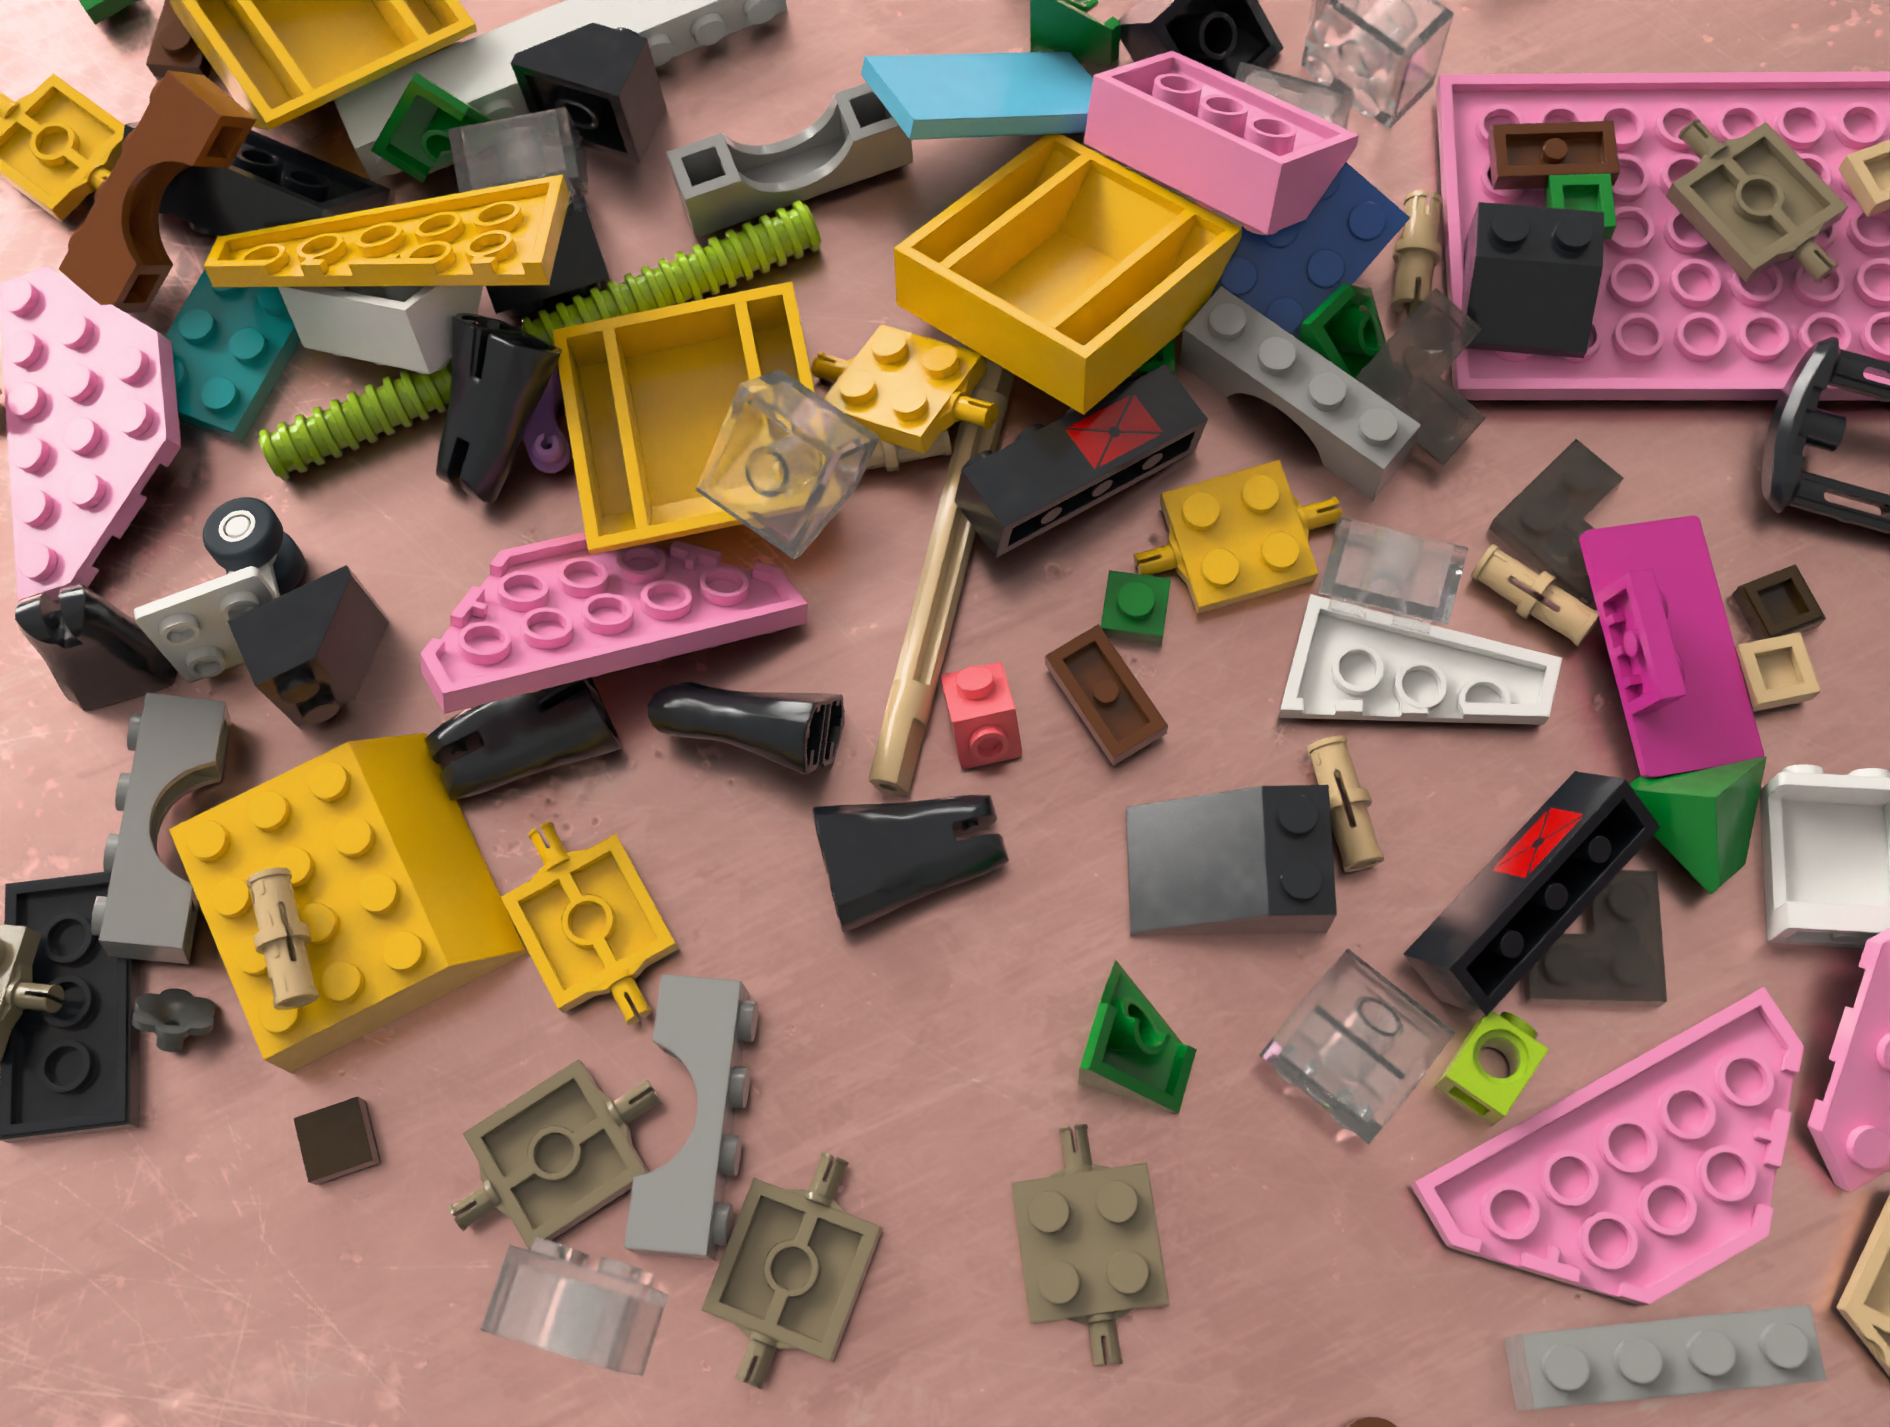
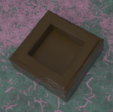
M1796 564L1740 585L1732 594L1757 641L1797 632L1804 633L1819 627L1826 620Z
M357 1096L293 1118L309 1183L317 1185L380 1163L364 1099Z

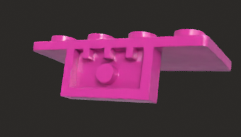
M1693 515L1591 529L1580 535L1581 550L1641 777L1651 779L1764 757V750L1700 519Z

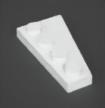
M1310 594L1278 718L1544 725L1550 717L1562 658Z

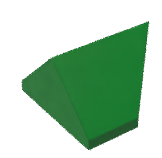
M1030 0V52H1070L1079 63L1111 65L1119 59L1121 23L1114 16L1103 22L1087 14L1098 5V0Z
M415 71L370 151L423 183L428 174L516 138L518 135Z
M1341 284L1301 324L1298 340L1383 399L1404 380L1401 372L1393 367L1371 287Z
M1758 757L1718 767L1651 779L1640 776L1630 783V786L1660 826L1654 836L1710 894L1715 892L1746 864L1767 757Z
M1116 959L1098 1004L1079 1068L1078 1084L1179 1114L1197 1049L1182 1043Z

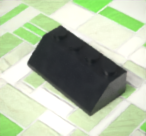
M139 121L124 125L123 141L137 127ZM250 130L229 169L191 166L176 175L163 194L159 213L172 214L189 222L190 228L197 232L226 236L384 207L389 200L390 189Z

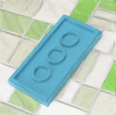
M1070 52L865 56L861 76L910 140L1085 133L1093 78Z

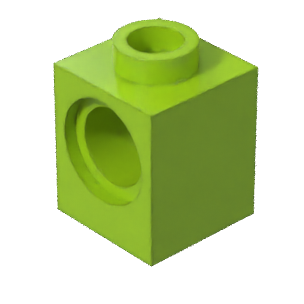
M1491 1011L1487 1017L1482 1016L1476 1022L1434 1087L1493 1126L1507 1115L1549 1048L1535 1040L1538 1036L1536 1030L1523 1019L1508 1012H1502L1501 1015H1498ZM1493 1047L1500 1050L1506 1056L1510 1067L1507 1078H1495L1483 1070L1479 1061L1481 1048Z

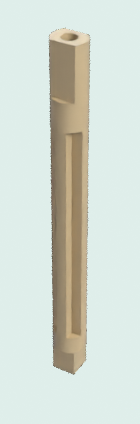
M984 359L987 371L972 390L971 398L997 404L998 417L996 423L992 424V428L989 430L962 420L960 422L868 781L878 790L888 794H909L976 532L955 503L961 469L973 456L982 451L991 450L993 453L996 452L1008 407V399L1015 374L989 359Z

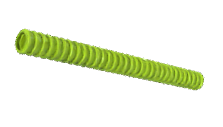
M798 200L793 202V209L788 212L783 207L776 210V217L770 219L767 215L759 217V224L755 226L750 222L744 223L742 225L743 231L735 233L733 229L725 232V239L719 241L716 236L709 238V245L704 248L700 244H695L692 246V253L685 255L682 251L675 253L676 260L669 263L665 258L658 260L659 267L653 270L646 265L641 268L642 274L634 277L632 273L625 274V282L617 285L614 280L607 282L608 289L599 292L597 287L590 289V297L582 299L580 295H576L572 298L573 304L565 307L564 303L560 302L555 305L557 311L550 314L545 309L538 312L540 318L530 321L529 317L521 319L522 326L517 328L555 345L552 331L554 329L682 304L692 298L694 301L702 300V294L708 291L714 296L720 292L719 287L724 284L729 288L735 287L737 285L736 279L740 277L749 281L753 279L754 271L760 270L762 274L770 271V265L775 262L781 267L787 264V257L793 255L796 260L804 256L803 250L809 248L812 252L820 250L821 236L809 208ZM452 357L449 364L437 372L420 374L416 371L410 373L409 370L404 369L400 371L401 378L393 381L390 376L382 379L383 385L376 388L373 384L366 385V393L358 395L355 391L347 394L348 400L341 403L338 399L330 401L331 408L323 410L320 406L312 409L313 415L308 418L303 414L295 416L294 424L288 425L287 422L283 421L277 424V431L273 433L268 429L260 431L259 444L271 470L277 477L285 481L291 478V471L295 469L300 473L308 471V464L311 462H315L317 465L325 464V456L332 454L335 458L344 455L343 449L350 446L352 450H357L361 448L360 441L368 439L370 443L378 441L377 434L383 431L387 435H392L396 433L395 426L402 424L405 428L413 425L412 419L418 416L423 421L429 419V412L437 409L440 413L447 411L446 404L450 400Z

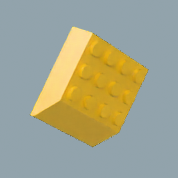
M170 0L173 11L233 98L257 119L253 127L271 130L477 32L476 23L458 0Z
M1046 134L894 247L896 305L1084 415L1181 333L1184 327L1207 303L1241 240L1242 228L1062 134Z
M792 281L552 330L555 346L562 349L558 360V368L587 547L590 555L838 505Z
M426 733L348 741L169 829L263 1060L289 1073L528 953L501 899L500 890L458 799L451 801L440 777L443 767L441 764L434 762L424 740L428 736ZM279 867L291 870V883L300 922L306 923L309 926L311 941L306 944L315 989L318 990L319 998H316L315 1002L290 1010H276L273 1006L274 998L265 957L263 954L256 952L253 940L254 935L259 932L250 889L246 883V880H249L248 877L258 871Z

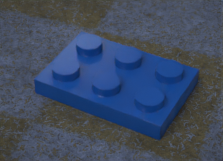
M1346 162L1307 219L1283 228L1272 235L1255 234L1242 226L1241 240L1211 296L1222 286L1298 339L1301 324L1341 284L1352 285L1407 223L1410 217Z

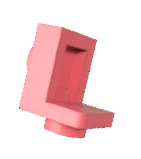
M1002 662L983 666H970L960 671L940 675L960 766L963 769L1020 757L1023 752L1016 710Z

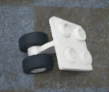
M241 497L230 500L215 509L204 525V546L216 563L226 569L227 575L137 607L133 611L136 624L188 682L216 676L225 669L244 663L245 661L228 624V620L290 592L302 578L305 561L301 550L292 537L283 531L282 523L272 508L260 499Z

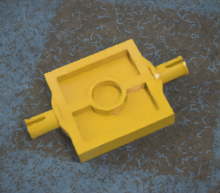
M54 73L32 93L17 101L12 100L0 91V177L62 222L90 193L97 190L100 184L110 176L122 154L125 124Z
M881 324L853 359L843 360L823 352H819L817 354L818 358L814 357L811 367L813 376L835 382L818 404L823 422L926 454L940 433L960 420L989 430L992 428V424L996 423L998 417L997 404L971 398L972 390L987 371L984 356L973 350Z
M1280 460L1162 492L1160 504L1169 528L1168 544L1144 552H1136L1133 554L1135 567L1138 568L1137 573L1141 575H1153L1175 568L1177 574L1188 586L1196 614L1315 581L1319 572L1308 543L1309 530L1342 522L1341 507L1337 508L1339 501L1335 496L1331 499L1301 507L1299 501L1290 491Z
M552 822L540 825L550 844L549 848L542 834L535 827L529 832L528 837L535 846L544 866L538 870L530 881L501 896V899L557 1008L564 1014L596 995L609 994L611 992L625 1018L626 1024L631 1025L639 1022L640 1020L629 1002V997L643 1019L651 1014L652 1009L648 1006L635 978L646 967L678 950L679 947L617 834L606 838L588 849L567 853Z

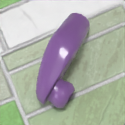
M554 369L549 383L522 436L532 464L544 473L561 471L567 466L571 458L570 447L557 423V413L563 400L560 374L556 369Z

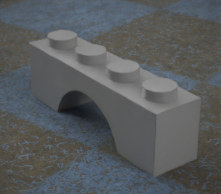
M867 83L834 94L828 108L814 124L786 140L767 145H745L737 143L723 133L666 152L677 191L696 238L792 205L793 202L798 200L803 201L914 162L911 140Z
M1222 286L1183 329L1180 365L1226 397L1235 393L1250 394L1280 409L1309 436L1320 454L1323 466L1372 501L1409 459L1421 424Z
M146 692L143 712L132 713L127 733V748L130 751H135L131 773L122 772L119 776L115 797L116 810L123 811L119 834H109L104 851V872L112 873L107 897L97 896L91 920L92 935L99 936V942L108 957L189 964L200 904L191 883L173 874L160 861L157 852V840L163 819L179 799L197 788L221 782L231 728L226 701Z
M668 974L661 975L652 1041L663 1052L676 1058L687 1067L695 1084L698 1105L693 1130L679 1153L660 1168L633 1178L624 1248L636 1254L717 1261L718 1245L727 1246L731 1236L733 1205L724 1203L727 1176H737L741 1159V1135H735L732 1132L735 1108H745L749 1094L750 1070L748 1067H741L744 1041H754L758 1020L757 1001H749L750 994L742 981Z
M1810 1305L1527 1333L1504 1338L1516 1411L1827 1380Z

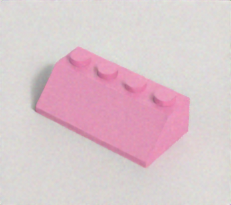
M1169 51L1093 75L1084 144L1106 154L1108 159L1122 166H1130L1150 176L1152 182L1164 188L1176 189L1196 199V204L1206 210L1220 211L1241 221L1242 226L1252 233L1272 235L1283 228L1307 219L1355 150L1359 135L1179 53Z

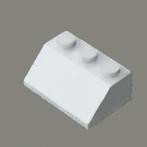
M484 286L278 287L304 348L332 353L336 356L370 361L378 365H389L412 370L420 374H431L446 367L452 357V317L458 313L477 314Z

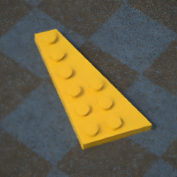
M561 174L217 237L204 264V268L213 287L549 285L570 194L564 176Z

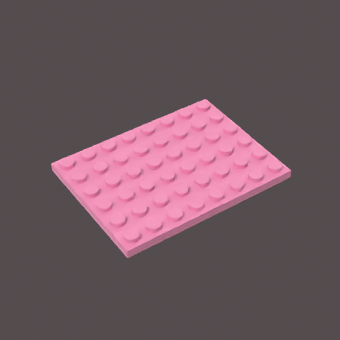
M1890 71L1439 75L1436 85L1441 190L1444 200L1443 225L1454 400H1779L1784 386L1804 354L1815 343L1830 337L1838 338L1840 349L1890 362V209L1867 217L1838 170L1846 155L1890 140ZM1699 118L1701 123L1721 143L1743 137L1764 122H1767L1848 206L1838 222L1818 234L1814 239L1822 250L1839 265L1829 277L1817 284L1814 281L1815 279L1798 261L1792 258L1775 263L1746 283L1668 200L1666 195L1672 183L1695 169L1701 160L1683 140L1678 138L1680 131L1688 123H1692L1694 119ZM1614 121L1620 168L1617 181L1612 186L1617 227L1612 238L1604 240L1603 269L1587 352L1584 358L1460 348L1465 240L1478 202L1546 207L1544 188L1493 190L1488 136L1492 125ZM1863 373L1866 379L1890 385V379ZM1830 385L1821 392L1819 400H1877L1873 397Z

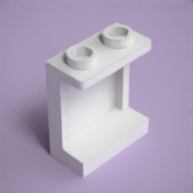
M1803 764L1783 768L1780 773L1760 789L1759 794L1767 943L1864 948L1868 939L1890 928V771L1881 768H1864L1854 770L1848 775L1824 774L1823 768L1816 765Z

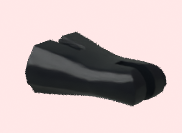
M458 313L452 317L451 388L448 411L437 459L436 475L439 479L454 487L463 488L467 494L486 503L492 504L498 498L510 471L523 433L562 353L561 348L498 319L471 313Z
M81 583L61 588L59 592L60 607L46 593L23 599L16 606L15 621L20 631L44 659L65 697L69 701L76 703L83 711L111 705L145 695L146 692L152 693L170 687L175 680L178 671L136 624L135 619L126 615L97 592Z
M592 678L465 709L441 724L424 739L434 762L448 764L442 770L440 777L451 801L474 796L541 771L594 758L621 749L618 733Z
M683 682L662 688L652 696L647 705L648 718L652 726L661 733L678 737L716 740L732 744L803 774L815 771L817 766L825 767L834 762L844 727L845 710L842 694L743 692L715 688L695 682Z
M958 795L901 803L813 807L812 809L816 833L826 873L829 877L839 925L843 932L871 922L936 891L989 873L1009 861L1004 840L1000 834L978 835L960 841L955 839L957 836L983 830L996 822L997 815L991 795Z

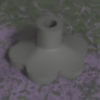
M178 988L166 989L160 994H142L135 999V1012L133 1013L132 1024L138 1030L154 1032L157 1035L156 1045L160 1050L175 1052L183 1048L184 1039L189 1035H206L213 1030V1016L216 1006L214 1002L207 998L193 997L188 991Z

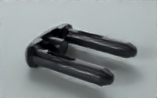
M1830 337L1815 343L1804 354L1782 390L1771 417L1764 446L1761 486L1763 496L1773 511L1780 513L1785 507L1791 506L1837 519L1843 523H1851L1890 534L1889 494L1801 470L1805 456H1801L1804 445L1834 452L1840 444L1846 428V416L1817 408L1821 392L1830 385L1873 397L1882 402H1890V385L1866 379L1863 375L1865 372L1890 379V362L1840 349L1839 340L1836 337ZM1829 493L1878 507L1881 510V515L1878 516L1829 502L1825 499L1824 494Z

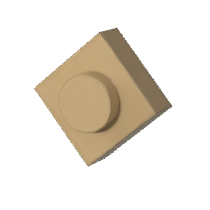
M1890 140L1846 155L1838 170L1865 215L1870 217L1889 210Z
M1801 632L1738 644L1735 647L1753 712L1813 700L1821 692Z

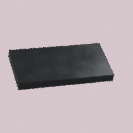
M98 872L5 884L4 924L25 926L42 934L32 964V983L60 985L64 990L65 997L64 1000L51 999L62 1004V1007L56 1013L32 1009L23 1010V1014L11 1030L2 1061L0 1062V1141L14 1143L139 1127L140 1030L133 1026L132 1017L135 1012V999L140 996V959L108 957L99 942V936L92 935L91 920L97 896L107 897L112 873Z

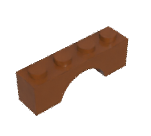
M167 70L164 78L155 84L149 96L150 103L137 127L124 139L121 156L110 176L96 190L95 203L83 225L73 233L68 242L69 250L58 270L101 306L113 305L125 313L147 312L173 267V263L163 246L159 231V208L167 186L176 175L191 166L229 169L257 120L205 75Z

